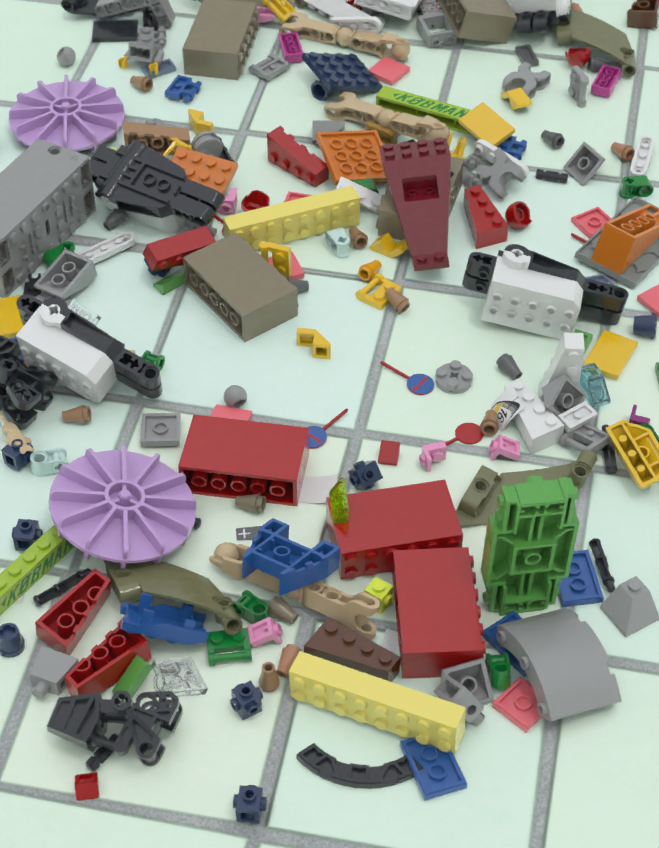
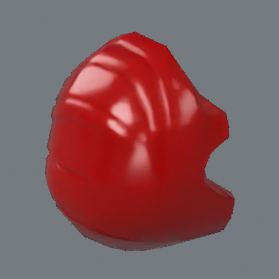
M587 46L575 49L570 47L568 53L565 52L567 62L571 66L578 65L580 68L589 60L591 50Z
M251 191L249 195H245L242 199L241 208L244 212L267 207L269 206L270 198L262 191Z
M516 201L506 209L505 219L510 227L521 229L527 227L532 222L530 220V210L526 203Z

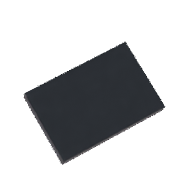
M138 20L93 21L92 42L138 41Z

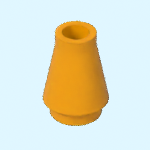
M374 260L373 262L361 265L358 271L359 277L364 281L372 280L374 275L381 269V262Z

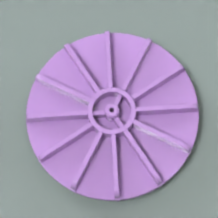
M64 75L63 82L47 85L39 80L37 81L38 88L26 94L18 93L16 96L17 102L9 110L10 129L20 146H30L35 141L45 140L75 152L90 149L94 153L98 148L97 145L109 139L116 140L118 138V130L121 128L122 122L125 121L124 106L116 95V90L113 87L105 88L96 84L94 77H90L87 82L69 81L68 75Z
M121 444L120 450L94 452L92 448L86 449L84 456L77 458L68 465L63 464L50 489L49 511L58 529L57 535L59 538H66L72 545L82 550L85 559L89 560L91 556L103 560L120 563V569H125L126 563H141L152 560L155 564L161 563L162 557L172 553L180 546H184L195 523L196 500L185 482L186 475L184 473L178 474L172 468L160 462V454L155 453L153 457H149L140 453L126 451V445Z

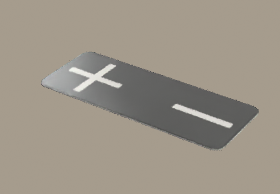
M261 526L236 528L237 540H252L254 537H257Z

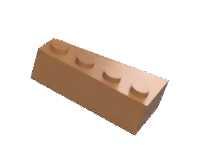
M122 122L124 142L127 147L132 140H137L163 155L173 142L170 140L171 138L180 139L179 141L187 145L190 144L188 128ZM172 150L167 156L174 155L176 151Z

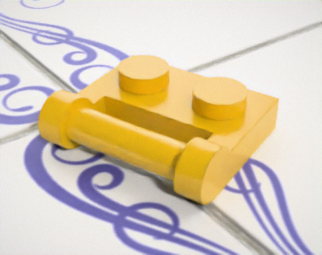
M263 0L261 2L280 19L282 24L289 19L292 12L296 11L287 0Z
M267 241L260 242L259 250L261 251V256L269 263L268 251H271L273 266L281 275L290 278L292 275L291 247Z
M376 273L363 289H359L355 293V296L358 300L381 311L390 303L385 292L393 287L401 293L402 286L384 278L381 273ZM377 284L380 285L371 295H368Z

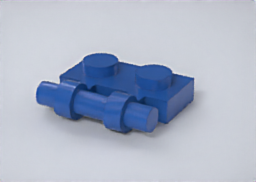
M177 75L164 91L165 97L174 100H180L181 97H184L183 101L188 103L194 99L195 93L200 91L202 83L200 81L194 83L190 77Z
M511 135L497 146V148L499 147L504 152L521 160L522 153L527 148V141H516L517 137Z

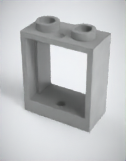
M444 12L417 16V30L427 48L456 44L457 35ZM439 28H445V29H446L445 31H439V32H434V33H431V32L429 31V30L439 29Z

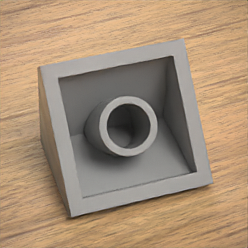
M564 374L541 388L545 407L556 417L584 402L587 396L585 391Z
M484 658L442 669L441 682L448 675L465 686L481 704L494 701Z

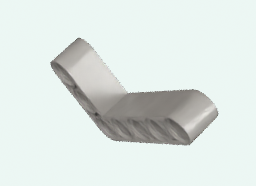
M99 0L94 9L97 16L106 17L150 6L159 25L164 26L165 29L171 28L175 20V13L168 0Z

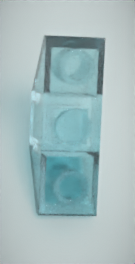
M595 363L582 364L579 387L587 393L586 399L593 408L609 404L611 400L603 373Z

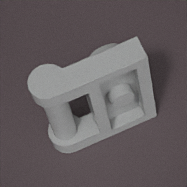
M271 53L266 59L256 65L249 66L248 69L252 75L256 74L269 81L289 69L290 63Z
M576 65L572 66L568 92L576 100L577 107L584 108L587 102L585 97L589 78Z
M586 423L570 433H564L560 437L559 443L563 446H570L580 452L590 450L596 453L611 443V440L606 432ZM573 439H576V440H578V441H580V442H583V443L587 444L588 446H585V445H583V444H581V443H579V442H577V441H575V440H573Z

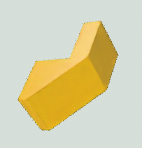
M521 87L500 93L502 99L509 98L512 110L532 105L531 99Z
M188 109L189 124L196 135L205 131L214 132L213 122L204 121V112Z
M386 233L378 237L369 248L372 251L393 258L402 254L408 246L405 239L396 243L391 235Z
M297 328V346L312 347V358L331 359V343L316 329Z

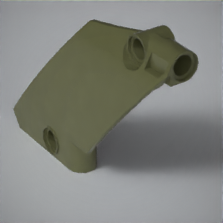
M572 9L569 21H560V24H557L558 45L572 43V40L584 43L616 58L622 65L624 76L631 77L635 75V51L631 48L627 35L621 30L594 16Z
M583 450L577 460L570 464L543 469L506 472L500 475L482 465L456 510L460 526L487 525L488 515H495V510L498 509L497 495L501 494V485L509 486L517 483H526V478L529 476L540 475L543 477V480L567 477L572 479L573 485L577 486L578 489L582 488L597 461L596 454L590 450Z
M103 560L106 565L107 577L111 580V586L120 604L140 599V594L143 592L212 611L215 613L216 622L222 625L227 634L235 635L243 627L240 617L233 608L232 599L224 597L210 579L198 573L162 561L158 564H155L153 560L141 563H126L125 569H120V563Z

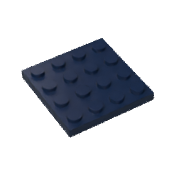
M310 52L303 53L302 55L303 61L329 91L379 92L383 87L355 54Z

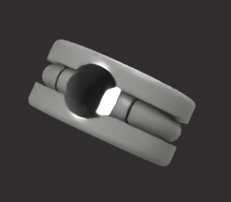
M211 131L199 133L191 142V149L193 151L219 157L223 150V145L218 136Z

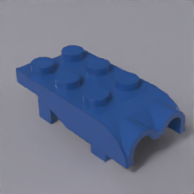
M143 592L138 605L126 602L121 604L120 614L124 615L121 621V629L127 633H139L151 639L160 638L172 644L194 645L207 642L209 632H206V629L203 628L206 614L193 611L194 605L183 603L182 608L167 604L150 606L153 595Z

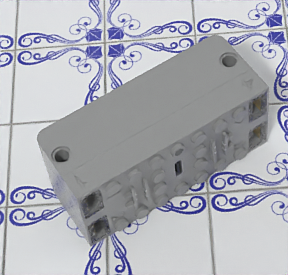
M38 140L0 173L1 298L9 297L25 282L29 274L34 273L44 263L43 254L46 251L65 242L96 211L89 156L45 140Z

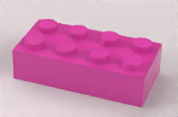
M297 32L278 34V42L284 60L289 63L303 61V49Z
M603 64L591 85L590 93L609 98L621 77L622 69Z

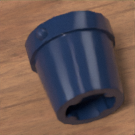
M315 80L311 85L312 95L319 101H326L333 92L329 91L320 80Z
M657 314L634 316L633 334L649 336L651 339H654L657 329Z
M14 623L2 624L0 626V655L6 658L19 656L25 649L23 636Z

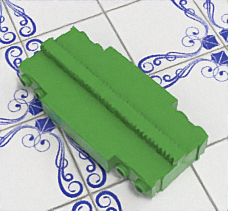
M535 475L527 477L526 483H517L509 486L501 485V494L497 495L498 509L495 510V515H488L480 570L486 589L483 592V602L488 605L489 612H499V615L503 616L508 615L512 611L516 613L541 611L547 609L548 604L555 605L556 596L559 595V583L562 582V578H568L579 527V519L575 507V501L578 499L579 493L577 486L573 485L571 478L561 477L553 480H543L542 476Z

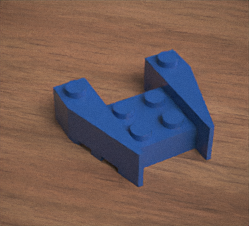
M272 518L259 528L257 537L253 538L251 547L247 548L242 559V578L245 579L257 569L279 579V595L282 596L325 579L339 569L341 547L325 540L312 549L289 539L288 524Z

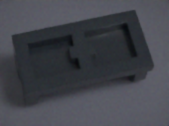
M149 6L143 7V26L154 27V31H157L159 23L152 9H149Z

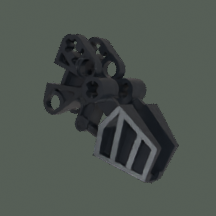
M0 335V410H2L8 422L17 425L19 430H24L36 420L38 412L35 410L45 411L52 403L53 395L50 390L57 384L58 378L50 371L38 370L36 366L28 367L23 364V361L18 358L20 349L18 342ZM51 377L53 380L45 381L44 378ZM44 396H48L49 399L44 400ZM14 406L16 409L10 410L7 407Z
M123 690L114 693L111 700L102 699L99 692L59 697L47 724V730L91 752L96 747H104L116 751L119 756H125L134 741L136 752L143 764L155 766L166 750L165 746L161 744L162 740L158 735L162 728L173 733L175 732L183 715V708L178 696L172 691L144 692L138 695L135 703L130 694ZM144 698H150V699H152V701L145 702V703L140 707V702H141L142 699H144ZM107 723L124 724L116 741L106 739V736H104L107 732ZM152 750L149 755H144L146 751ZM156 753H157L156 759H155L154 761H152V762H147V761H146V760H148V759L153 758V757L156 755Z

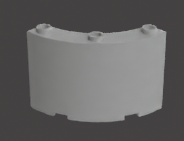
M562 608L497 625V640L501 647L509 650L517 658L521 668L525 670L538 702L537 709L541 718L554 721L622 702L615 673L610 674L606 662L609 661L603 645L589 624L578 619L576 612Z

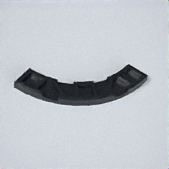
M315 743L296 754V759L314 774L346 787L361 789L384 788L414 778V772L409 767L406 755L397 760L383 763L382 766L369 767V765L354 763L349 765L337 761V758L323 751ZM413 757L418 770L424 769Z

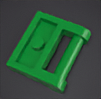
M248 627L242 628L235 635L227 634L225 630L209 632L206 642L209 666L229 661H252Z

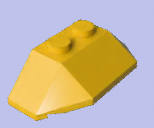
M621 420L606 427L605 429L612 445L634 484L642 490L658 482L659 443L652 431L643 426L629 423L626 420Z

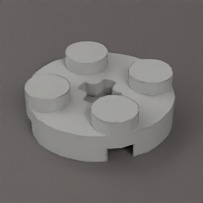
M453 360L451 363L444 364L436 369V385L443 392L455 391V394H461L470 389L473 373L467 366L461 364L460 361Z

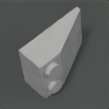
M65 249L34 284V287L63 300L86 288L98 274L93 260Z

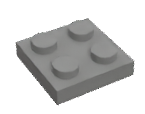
M142 413L141 447L180 446L181 414Z

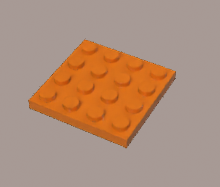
M377 130L316 133L315 138L335 185L338 184L341 176L350 181L371 178L375 183L387 182L379 146H383Z
M179 146L171 159L172 162L185 169L188 179L215 189L225 195L239 167L236 162Z

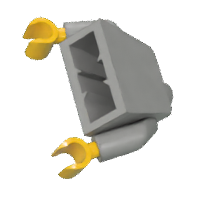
M147 42L128 43V50L124 57L118 59V64L120 68L123 66V69H126L129 66L127 60L130 59L152 63L149 65L150 74L155 71V75H158V66L161 64L165 52L163 46Z

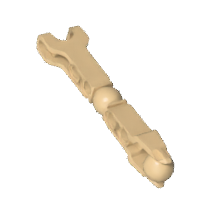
M298 11L292 12L289 16L290 23H284L279 28L280 34L287 33L285 30L297 32L299 40L310 39L328 44L338 43L341 46H349V48L376 54L380 59L386 56L393 60H409L407 57L410 53L408 40L390 32L378 34L364 30L357 31L356 29L352 31L348 27L341 28V26L310 19L306 13ZM386 44H392V48L389 49Z
M347 91L339 95V103H329L324 107L325 116L331 120H352L363 124L371 121L416 140H434L438 137L447 138L448 140L450 131L445 123L439 122L438 119L429 115L418 117L407 113L394 112L391 109L358 100L354 93Z
M224 542L216 547L214 555L209 557V561L222 568L223 572L236 580H244L242 578V559L247 548L250 547ZM258 569L245 578V580L268 590L279 592V579ZM320 581L285 594L290 599H299V603H304L308 608L339 621L342 625L369 640L376 636V624L366 617L374 615L379 610L380 601L365 592L350 595Z

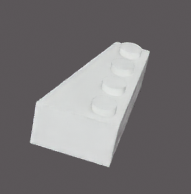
M564 332L556 348V353L551 358L550 365L543 375V380L538 385V395L542 402H544L541 388L563 374L567 375L579 386L585 350L583 333Z
M521 378L504 384V390L513 385L524 406V409L513 419L517 430H520L524 444L526 443L528 446L529 454L532 455L559 443V439L563 435L564 424L545 407V404Z

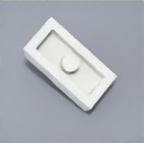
M584 401L558 415L557 418L564 424V429L570 433L595 419L598 413Z

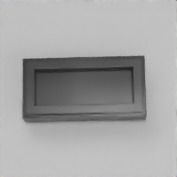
M530 44L515 46V52L521 63L532 64L531 67L539 66V60Z

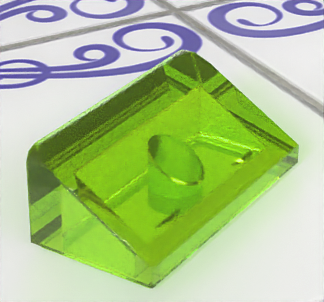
M340 478L329 492L333 523H346L349 521V505L345 479Z

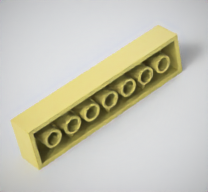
M349 186L223 217L224 238L237 233L251 247L259 250V243L262 241L283 244L323 234L325 231L359 225L360 197L354 187Z
M299 651L289 670L291 697L297 701H304L313 704L317 708L333 711L337 715L347 716L360 723L373 725L380 730L396 733L400 737L416 738L420 744L432 745L443 752L451 751L453 754L456 753L465 733L466 707L301 651Z

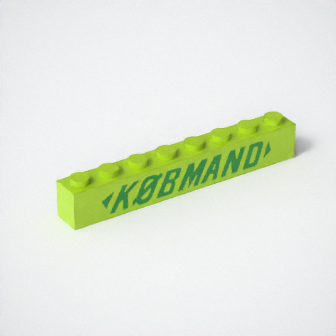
M383 86L376 95V105L382 108L418 117L429 115L438 119L439 122L445 123L450 130L473 136L459 124V119L471 111L470 109Z
M55 524L0 573V616L75 547L66 538H59L57 535L58 529Z

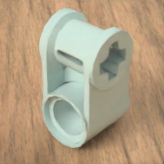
M341 227L325 231L326 243L330 246L335 256L338 258L348 257L350 255L348 248L350 238Z
M60 447L34 451L30 455L32 473L35 476L59 473V464L61 466L69 464L66 461V450Z

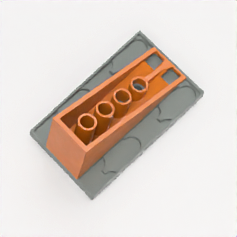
M635 196L608 222H605L604 226L576 251L574 257L593 268H597V270L606 275L612 276V278L619 282L627 284V286L633 289L659 264V208Z

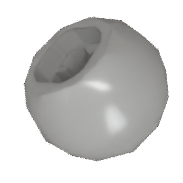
M68 46L62 47L57 53V61L64 66H70L76 59L75 51Z
M231 385L225 390L223 399L227 406L239 408L247 401V393L241 386Z

